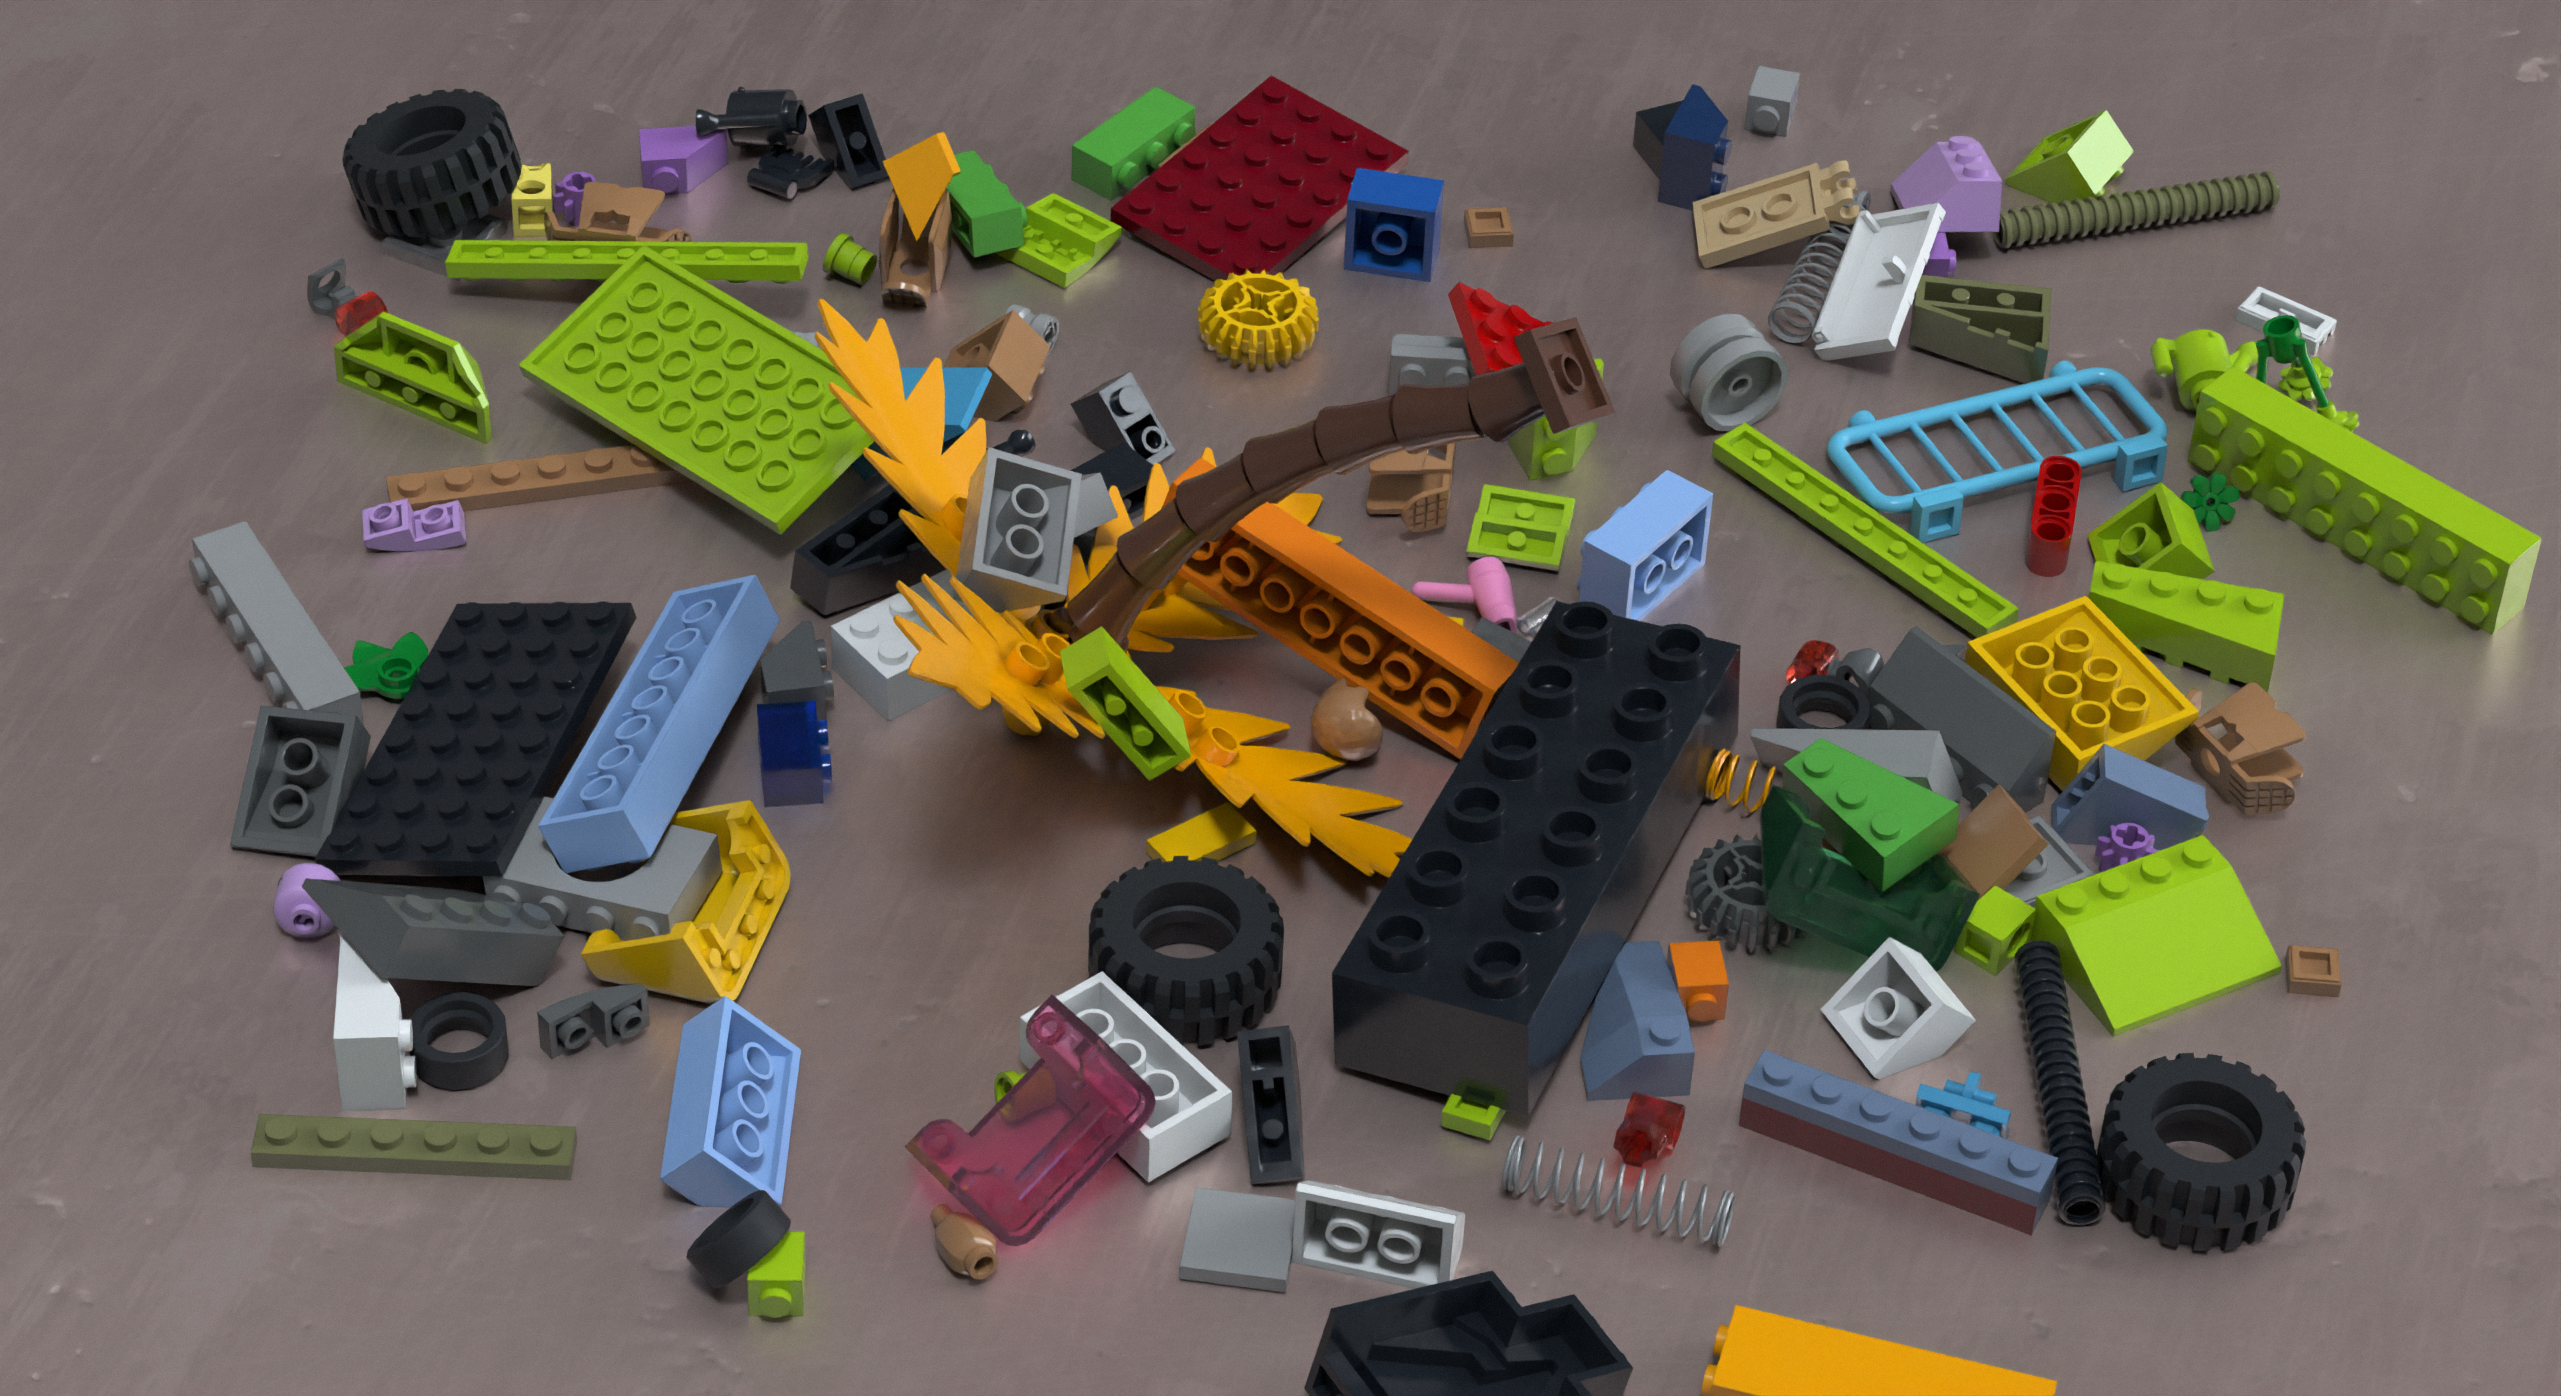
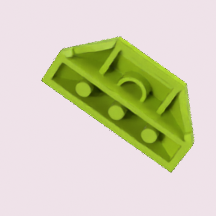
M383 311L333 346L337 382L484 444L492 440L489 403L479 364L459 342Z

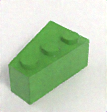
M1822 738L1783 764L1782 799L1881 892L1957 839L1960 804Z

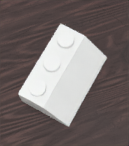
M1310 1180L1299 1182L1295 1193L1292 1262L1415 1289L1450 1281L1454 1278L1462 1252L1465 1213L1443 1207H1434L1396 1199L1391 1196L1353 1190L1338 1185H1329Z

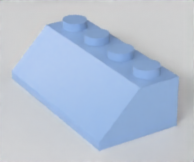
M724 996L683 1024L660 1180L698 1206L731 1208L734 1204L758 1190H765L777 1205L781 1206L801 1049L727 996Z

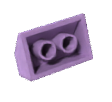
M1954 136L1949 138V142H1936L1891 183V193L1899 209L1939 203L1946 214L1938 232H1999L2002 180L1981 143L1975 142L1974 138Z

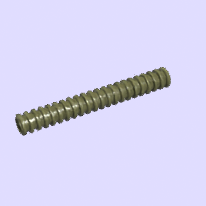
M2264 171L2261 174L2251 173L2248 177L2243 174L2236 176V178L2232 176L2225 177L2223 180L2215 178L2210 182L2202 180L2198 184L2189 182L2185 186L2182 184H2176L2173 187L2163 186L2160 190L2154 187L2148 189V191L2140 189L2135 191V193L2127 191L2122 196L2119 193H2113L2109 197L2100 195L2097 199L2094 197H2087L2084 201L2080 198L2074 199L2071 203L2067 200L2061 201L2059 204L2051 202L2046 207L2038 204L2033 209L2030 206H2024L2021 210L2011 208L2008 212L2000 210L1999 232H1993V236L2001 249H2007L2011 244L2014 247H2020L2023 243L2033 245L2036 241L2046 243L2049 239L2055 242L2061 240L2062 237L2068 240L2074 238V236L2082 238L2087 234L2095 236L2100 231L2103 234H2109L2113 230L2122 232L2125 228L2135 230L2138 226L2142 229L2148 228L2150 225L2154 227L2161 226L2163 222L2170 225L2176 221L2179 223L2187 222L2188 219L2197 221L2201 217L2210 219L2214 215L2216 217H2223L2226 213L2231 216L2238 214V212L2243 214L2249 213L2251 210L2258 212L2264 208L2271 210L2276 208L2279 201V184L2272 172Z

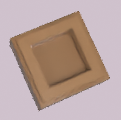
M1508 207L1465 209L1464 225L1469 248L1513 247L1514 233Z
M2288 945L2285 956L2288 993L2339 997L2341 989L2339 949Z

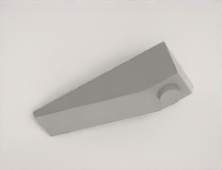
M1752 728L1750 737L1763 767L1771 768L1775 766L1776 771L1783 773L1784 763L1822 738L1954 802L1961 800L1962 789L1940 731Z

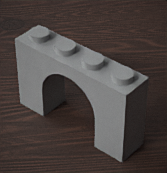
M543 797L503 876H483L487 896L540 906L549 913L550 921L554 925L589 933L610 929L619 936L620 940L628 941L670 934L674 923L692 921L722 873V864L717 834L671 824L649 860L634 873L606 882H589L576 879L562 870L538 828L540 821L554 799Z

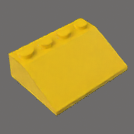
M2086 595L1967 642L1966 664L2056 730L2048 777L2062 792L2103 744L2145 761L2197 720L2199 716L2197 708Z

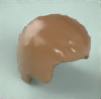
M1342 678L1335 681L1330 688L1325 690L1318 703L1314 706L1313 714L1310 718L1311 730L1320 747L1330 755L1343 760L1359 761L1372 756L1380 748L1383 728L1374 714L1365 708V702L1369 695L1368 689L1362 686L1348 687V681Z

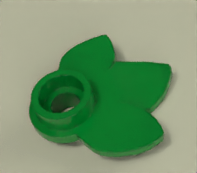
M409 632L402 636L395 643L392 650L358 640L353 650V665L344 667L359 691H377L385 697L403 699L428 657V648L424 641L414 632Z

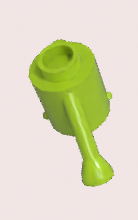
M2207 329L2189 331L2179 336L2176 340L2158 338L2150 349L2156 374L2160 377H2167L2173 373L2180 402L2186 409L2197 413L2201 390L2233 366L2246 373L2249 367H2253L2258 362L2256 342L2243 343L2236 349L2235 353L2229 355L2225 339L2219 333Z

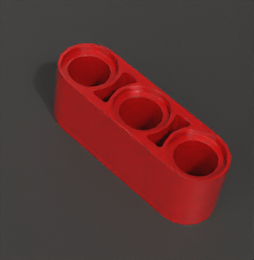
M2055 455L2047 457L2042 461L2039 469L2025 564L2031 572L2043 577H2054L2062 574L2067 567L2082 471L2081 466L2075 460L2066 456Z

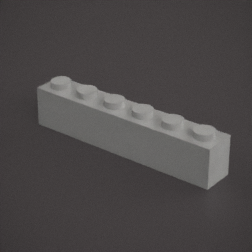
M243 521L192 538L194 559L189 560V568L193 580L198 587L204 585L207 589L208 599L216 615L223 614L226 618L227 629L235 644L240 642L243 644L248 664L254 673L260 671L263 675L265 688L270 699L273 702L279 700L282 708L356 715L363 724L360 691L247 522Z

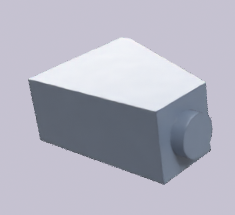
M2106 744L2101 746L2051 805L2052 828L2066 843L2097 846L2098 837H2108L2111 825L2117 826L2121 823H2134L2143 827L2148 832V835L2155 836L2154 849L2163 850L2190 840L2194 836L2201 835L2209 820L2204 786Z

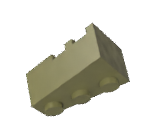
M1921 275L1914 294L1909 344L2025 384L2044 379L2049 349L2052 288Z

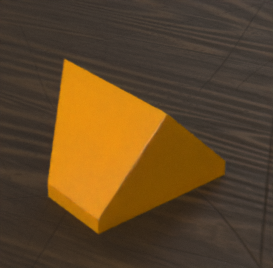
M944 132L937 133L882 161L916 241L919 239L947 185L952 182L951 178L961 173Z

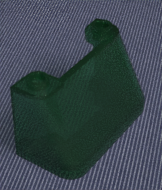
M1773 785L1760 813L1763 899L1772 915L1781 922L1868 957H1871L1891 937L1921 953L1936 972L1939 971L1947 962L1980 896L1979 892L1946 855L1938 852L1881 892L1843 855L1822 847L1821 840L1826 831L1820 824L1810 821V809L1803 798L1793 792Z

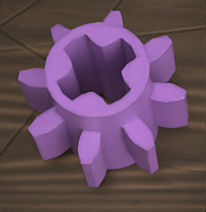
M573 172L566 175L562 183H555L556 193L552 195L553 212L557 214L564 213L565 222L579 227L584 185L587 182H596L595 176L587 172Z
M2121 823L2117 826L2111 825L2108 837H2098L2095 856L2101 858L2099 871L2103 872L2157 852L2158 850L2153 848L2155 836L2148 835V832L2143 827L2134 823Z

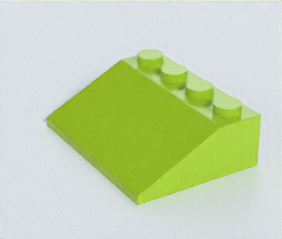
M2204 835L2036 896V914L2031 941H2047L2057 947L2060 953L2064 980L2113 1037L2281 973L2282 965L2233 867Z

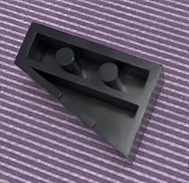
M889 484L795 550L790 589L823 615H827L897 592L899 590L896 587V583L899 580L906 586L912 587L922 582L921 577L923 574L930 578L946 570V568L930 553L900 518L899 511L903 509L923 519L925 518Z

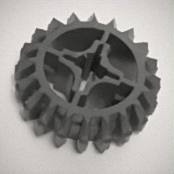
M1756 833L1752 840H1744L1736 834L1731 843L1718 839L1715 847L1703 848L1699 859H1695L1693 866L1690 868L1685 895L1687 896L1689 915L1696 919L1698 930H1710L1712 941L1728 940L1730 949L1737 944L1746 945L1751 953L1756 946H1763L1769 952H1772L1776 943L1790 947L1795 938H1804L1806 931L1809 930V927L1814 926V922L1818 917L1822 891L1820 890L1821 884L1819 883L1818 869L1811 867L1809 856H1797L1795 845L1784 848L1779 846L1777 837L1770 842L1760 841Z

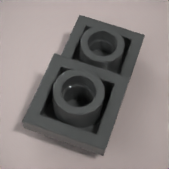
M642 984L602 988L567 998L538 1011L540 1048L551 1059H554L571 1049L581 1046L593 1037H596L608 1048L625 1038L636 1035L640 1030L649 1026L647 989Z

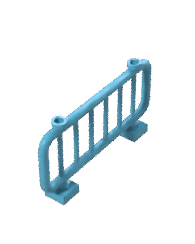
M2061 361L2053 366L2049 373V378L1876 420L1871 412L1867 410L1859 411L1850 418L1848 428L1836 432L1829 439L1827 453L1833 464L1869 507L1878 512L1891 515L1912 512L1910 535L1925 543L1960 533L1963 499L2038 480L2040 465L2044 458L2002 410L2004 407L2032 401L2075 451L2060 456L2072 458L2081 466V469L2116 460L2113 482L2122 492L2163 482L2168 448L2165 442L2168 427L2162 417L2120 372L2102 367L2086 368L2077 371L2070 361ZM2092 385H2103L2111 388L2149 432L2125 439L2082 388ZM2072 391L2115 442L2085 449L2042 398ZM1992 411L2035 462L2003 469L1961 418ZM1952 421L1994 472L1963 480L1921 428ZM1911 431L1953 483L1921 490L1880 438ZM1871 441L1912 493L1901 496L1882 494L1845 448Z

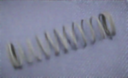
M1854 201V203L1845 205L1847 207H1851L1853 205L1858 204L1860 207V211L1866 210L1860 203ZM1829 221V231L1831 233L1824 231L1810 236L1805 249L1802 250L1794 269L1791 271L1789 279L1786 281L1783 290H1781L1778 300L1775 301L1768 315V325L1779 339L1788 343L1799 344L1808 341L1812 337L1822 310L1819 307H1823L1828 293L1822 294L1815 287L1801 283L1799 277H1806L1810 282L1826 287L1829 292L1832 283H1827L1821 277L1807 273L1804 267L1811 266L1819 274L1833 279L1835 273L1823 265L1812 263L1810 257L1816 256L1828 266L1838 268L1839 263L1826 254L1817 253L1815 247L1821 246L1826 252L1842 257L1843 252L1839 248L1828 243H1822L1820 237L1826 236L1831 242L1846 247L1848 241L1845 239H1849L1852 231L1847 226ZM1834 226L1843 228L1849 233H1843L1837 230ZM1832 237L1838 238V239H1840V240H1841L1842 242H1844V243L1838 242L1837 240L1833 239ZM1827 247L1836 250L1838 253L1831 251ZM1822 257L1829 259L1833 263L1824 260ZM1816 267L1825 270L1827 273L1817 269ZM1812 278L1818 279L1822 283H1819ZM1794 287H1801L1808 294L1820 297L1822 303L1817 304L1805 295L1796 294ZM1795 297L1806 306L1816 308L1817 313L1812 314L1805 306L1796 302H1790L1789 298ZM1783 308H1791L1795 313L1807 317L1810 324L1803 325L1794 322L1785 314ZM1777 310H1780L1782 316L1789 323L1801 328H1810V331L1803 335H1797L1785 330L1777 319Z
M1517 1135L1510 1144L1501 1180V1186L1504 1191L1507 1189L1509 1192L1515 1190L1519 1195L1527 1189L1533 1178L1534 1195L1540 1200L1546 1196L1554 1182V1199L1558 1205L1566 1202L1574 1188L1575 1206L1580 1211L1588 1205L1595 1192L1594 1206L1599 1216L1607 1212L1615 1198V1214L1617 1219L1622 1221L1627 1218L1636 1202L1635 1216L1636 1222L1640 1227L1649 1221L1656 1208V1224L1660 1232L1669 1227L1677 1212V1232L1681 1238L1690 1232L1698 1216L1697 1234L1701 1243L1707 1241L1710 1236L1713 1246L1718 1245V1247H1721L1725 1242L1735 1206L1736 1195L1733 1191L1729 1192L1727 1189L1723 1191L1713 1221L1703 1238V1214L1708 1189L1706 1184L1702 1186L1692 1217L1686 1229L1682 1232V1212L1687 1186L1686 1178L1681 1182L1671 1213L1662 1227V1201L1667 1178L1665 1173L1661 1176L1650 1209L1641 1222V1199L1646 1175L1645 1168L1641 1169L1632 1198L1621 1216L1620 1199L1626 1167L1625 1163L1620 1165L1611 1194L1604 1208L1600 1211V1188L1605 1164L1604 1157L1600 1159L1591 1188L1580 1206L1579 1188L1585 1157L1584 1152L1580 1153L1569 1187L1562 1199L1559 1200V1177L1565 1151L1564 1147L1562 1146L1559 1149L1549 1181L1543 1192L1539 1195L1538 1179L1544 1148L1543 1141L1539 1143L1532 1168L1520 1190L1518 1188V1179L1524 1163L1526 1139L1524 1136L1520 1138Z

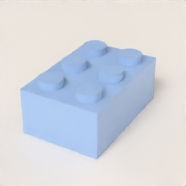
M1669 470L1663 472L1652 483H1646L1636 497L1625 506L1618 507L1607 522L1597 530L1590 531L1584 538L1580 549L1581 555H1583L1582 570L1577 583L1579 602H1595L1607 607L1613 615L1642 621L1705 565L1713 493Z

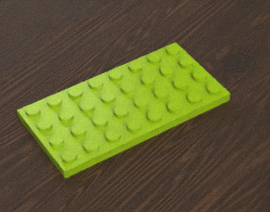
M645 245L635 252L518 365L525 378L780 535L862 454L865 447L868 448L874 442L829 390L828 385L830 382H833L859 399L823 350Z

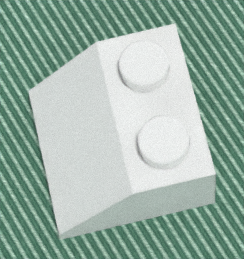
M1891 937L1873 953L1820 1009L1870 1073L1879 1080L1941 1057L1976 1021L1921 953Z

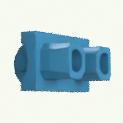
M1971 1071L1965 1084L1947 1079L1944 1090L1920 1084L1916 1095V1106L2008 1139L2010 1133L2008 1126L2011 1111L1995 1106L1997 1094L1980 1089L1982 1074Z

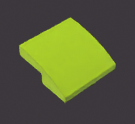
M1052 193L1026 208L1028 224L1026 228H1023L1024 246L995 253L1066 288L1087 273L1109 251L1121 236L1122 227Z
M1484 484L1478 512H1475L1466 556L1476 558L1495 557L1506 563L1559 571L1575 511V498Z

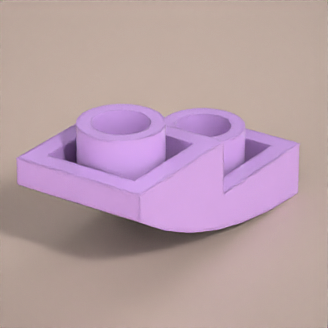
M406 498L362 510L363 541L367 548L387 551H428L466 544L465 516L459 500L441 505H432L413 512L409 500Z

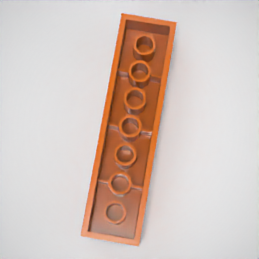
M1200 457L1172 482L1162 508L1176 497L1177 487L1181 482L1206 473L1216 467ZM1266 502L1253 510L1217 542L1204 543L1177 572L1178 576L1336 679L1345 678L1348 681L1349 687H1365L1369 690L1367 699L1459 759L1464 755L1519 662L1272 503Z

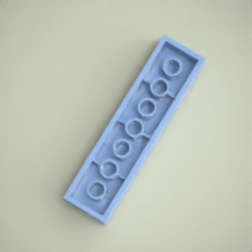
M756 574L674 591L538 825L565 873L581 870L596 871L608 865L624 862L639 863L650 858L654 853L659 840L671 822L676 809L688 791L692 780L704 762L709 749L720 733L725 720L737 702L742 689L753 673L759 658L769 644V640L780 622Z

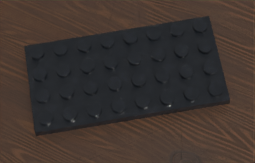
M601 601L597 603L469 602L457 604L344 805L331 834L327 836L315 857L316 864L332 870L335 875L502 877L637 618L632 603Z

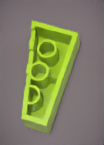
M2095 561L2089 599L2141 652L2146 649L2158 652L2165 659V663L2180 668L2187 662L2210 670L2211 679L2228 684L2231 678L2247 684L2254 682L2268 693L2276 656L2285 594L2261 588L2226 584L2215 580L2175 575L2169 572H2158L2117 563Z

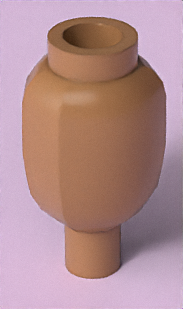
M946 1204L937 1205L932 1210L930 1217L937 1226L935 1229L936 1246L944 1261L952 1270L961 1275L972 1276L974 1279H984L990 1276L998 1265V1257L996 1256L997 1244L993 1234L981 1221L970 1214L953 1212Z

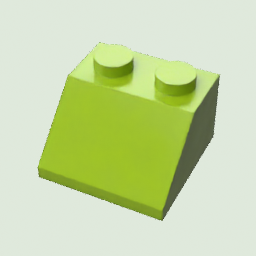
M2104 110L2043 137L2008 175L2005 181L2009 187L2049 203L2055 202L2059 204V202L2065 200L2071 203L2072 200L2079 198L2084 201L2087 197L2097 199L2098 196L2103 195L2105 192L2103 186L2124 171L2122 164L2134 151L2108 111Z
M1601 358L1594 359L1603 380L1604 363ZM1544 416L1511 436L1509 447L1529 480L1572 472L1596 437L1599 420L1553 434L1547 418Z
M2161 482L2087 534L2096 561L2117 563L2158 572H2169L2175 575L2203 580L2215 572L2194 510Z

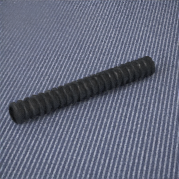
M2042 940L2031 941L2017 950L2015 966L2017 967V977L2019 978V988L2021 990V1000L2023 1001L2025 1023L2027 1024V1034L2029 1036L2031 1058L2033 1059V1069L2039 1094L2047 1150L2049 1155L2058 1158L2054 1177L2058 1212L2062 1220L2069 1224L2087 1225L2103 1216L2106 1211V1203L2103 1198L2097 1154L2094 1149L2092 1127L2090 1125L2086 1094L2083 1089L2073 1023L2070 1018L2071 1012L2068 1007L2059 950L2054 944Z

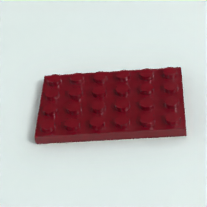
M1271 75L1111 207L1110 221L1214 281L1217 279L1227 281L1229 273H1234L1238 276L1244 275L1246 269L1252 274H1260L1265 269L1267 274L1276 275L1279 272H1283L1346 217L1347 199L1357 168L1398 173L1408 164L1409 151Z

